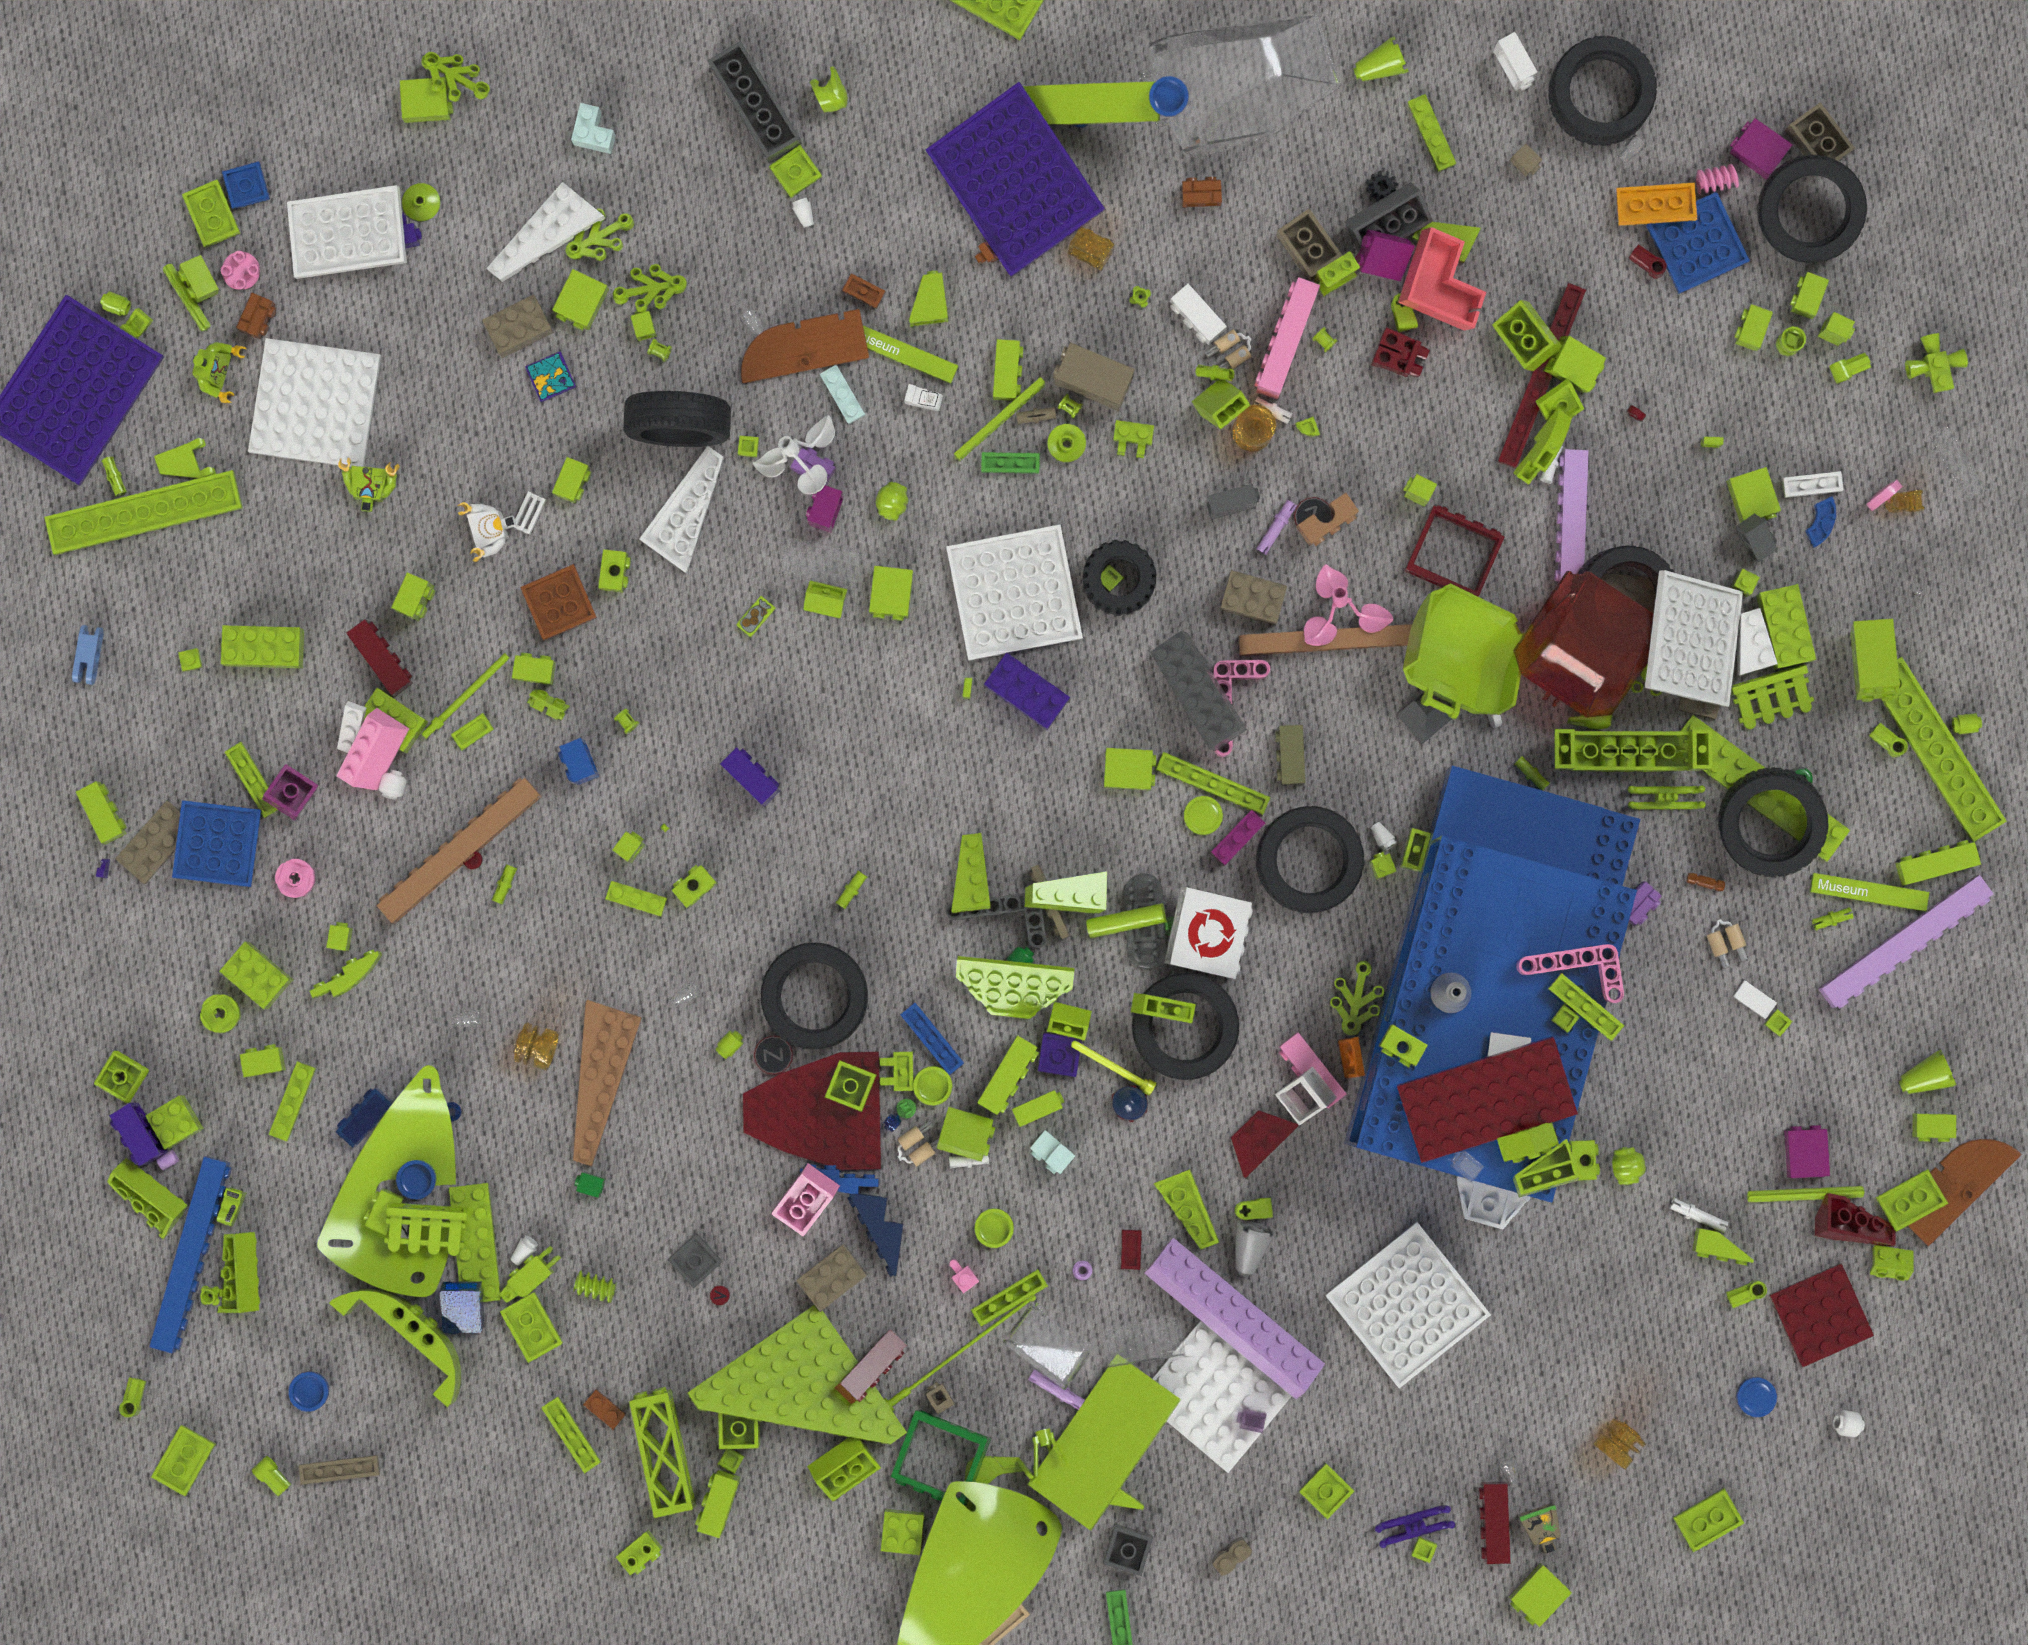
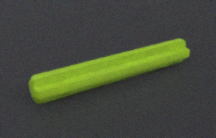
M173 264L165 265L162 268L163 272L201 331L208 330L211 327L209 321L195 299H191L188 295L187 286L181 281Z

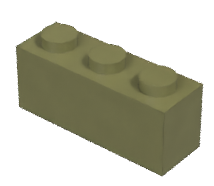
M1303 725L1279 726L1278 731H1275V742H1279V750H1276V762L1280 761V769H1277V781H1281V785L1305 784Z

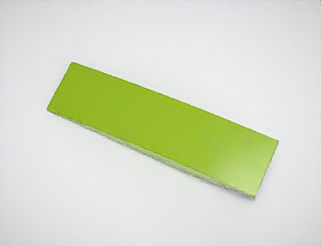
M1155 82L1023 86L1049 125L1160 121V115L1152 108L1149 99L1150 89Z

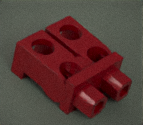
M1386 327L1382 333L1371 365L1384 368L1404 377L1409 375L1420 377L1423 366L1415 364V359L1417 357L1425 361L1430 350L1421 346L1422 342Z

